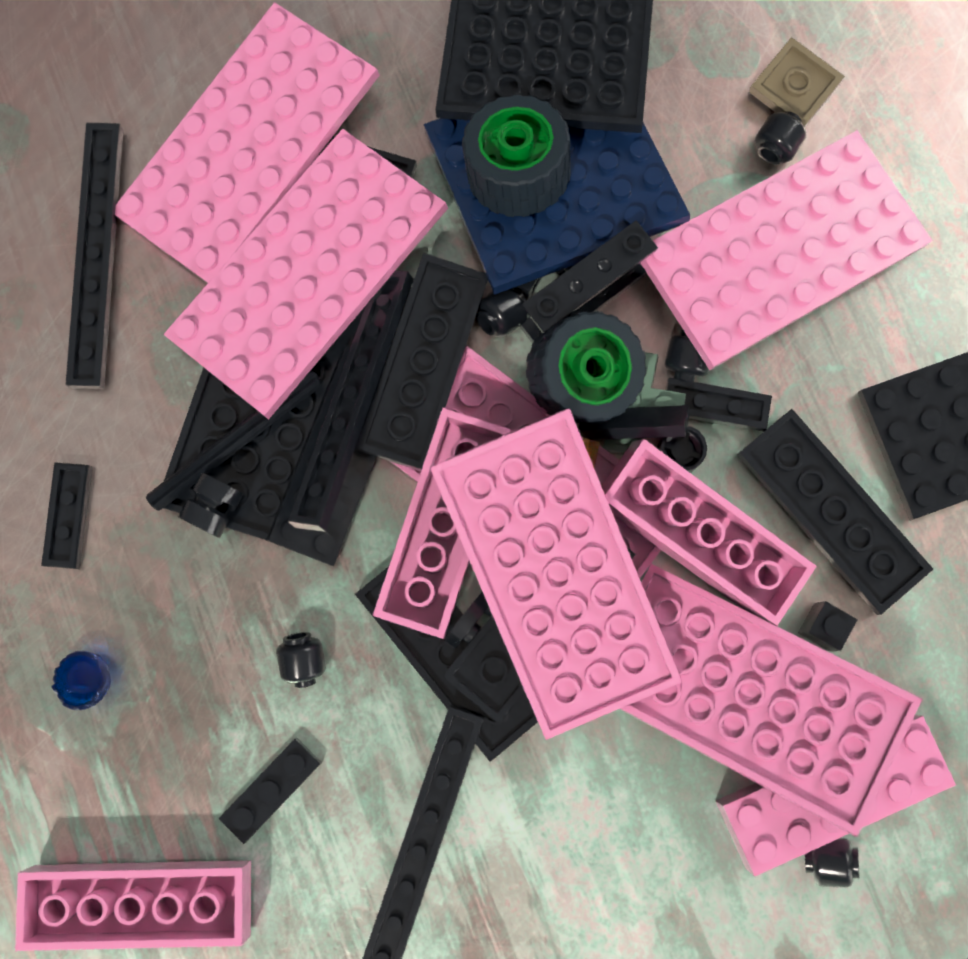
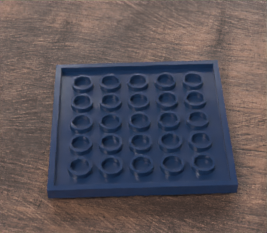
M439 118L424 124L427 138L494 295L576 265L634 221L640 224L649 237L690 221V213L644 122L642 133L569 128L571 175L570 181L567 183V189L555 204L550 205L540 213L530 214V216L508 217L504 214L494 213L491 209L481 205L477 197H474L470 184H468L462 147L464 129L470 120Z

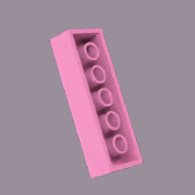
M442 408L373 616L445 639L470 561L430 467L509 434L512 431L511 429Z
M645 439L633 441L601 486L615 517L743 610L775 626H778L817 567Z
M914 716L862 828L956 785L923 716ZM753 783L715 801L745 869L754 876L850 834L757 783Z
M251 860L33 865L18 872L15 951L242 946L251 936Z

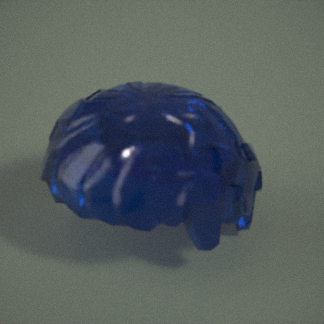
M75 651L66 655L59 663V666L55 668L54 684L51 687L54 692L58 693L57 697L64 707L77 711L89 709L99 703L108 693L111 685L110 671L107 663L99 655L88 651Z

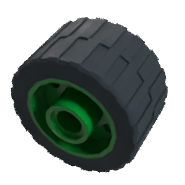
M513 95L496 98L497 100L486 103L479 111H476L464 129L462 147L471 192L474 197H477L481 205L497 214H504L508 217L530 216V214L540 213L558 201V198L564 194L567 189V183L570 181V135L567 122L564 121L558 109L553 108L545 100L537 99V97Z
M599 311L578 313L560 320L549 328L546 333L543 334L541 332L539 337L535 338L526 360L528 387L531 394L534 395L537 404L541 408L543 407L549 415L570 409L576 423L610 420L612 417L626 412L625 410L635 403L639 392L642 391L647 367H645V351L641 347L640 339L633 333L631 327L626 322L620 321L618 317L612 314H603V312Z

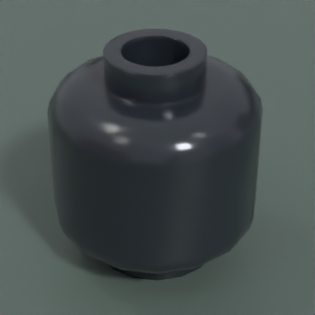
M790 111L770 114L755 137L759 156L766 162L776 165L791 161L807 136L801 118Z
M508 289L495 295L492 291L481 299L478 313L476 314L477 322L486 334L506 337L525 323L527 312L523 309L522 304L527 300L518 290Z
M680 330L679 335L670 338L664 365L668 370L675 372L674 378L694 382L695 376H706L709 369L685 331Z
M300 632L284 637L283 643L276 649L282 680L294 683L296 688L314 685L316 683L315 678L321 676L326 670L321 641L318 638L311 637L309 632Z
M839 838L805 854L806 873H813L814 881L819 886L850 887L853 879L859 878L858 848H852L848 839Z

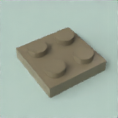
M791 37L752 84L749 93L775 112L785 113L790 111L797 114L801 118L803 126L806 127L845 76Z

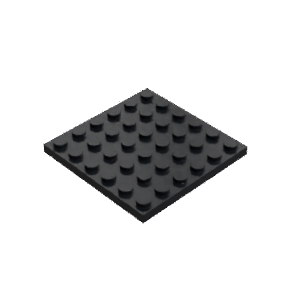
M451 0L435 108L436 118L471 120V116L476 111H479L486 103L497 100L496 98L530 95L537 97L539 100H545L553 108L558 109L564 121L567 122L568 128L642 133L653 0Z

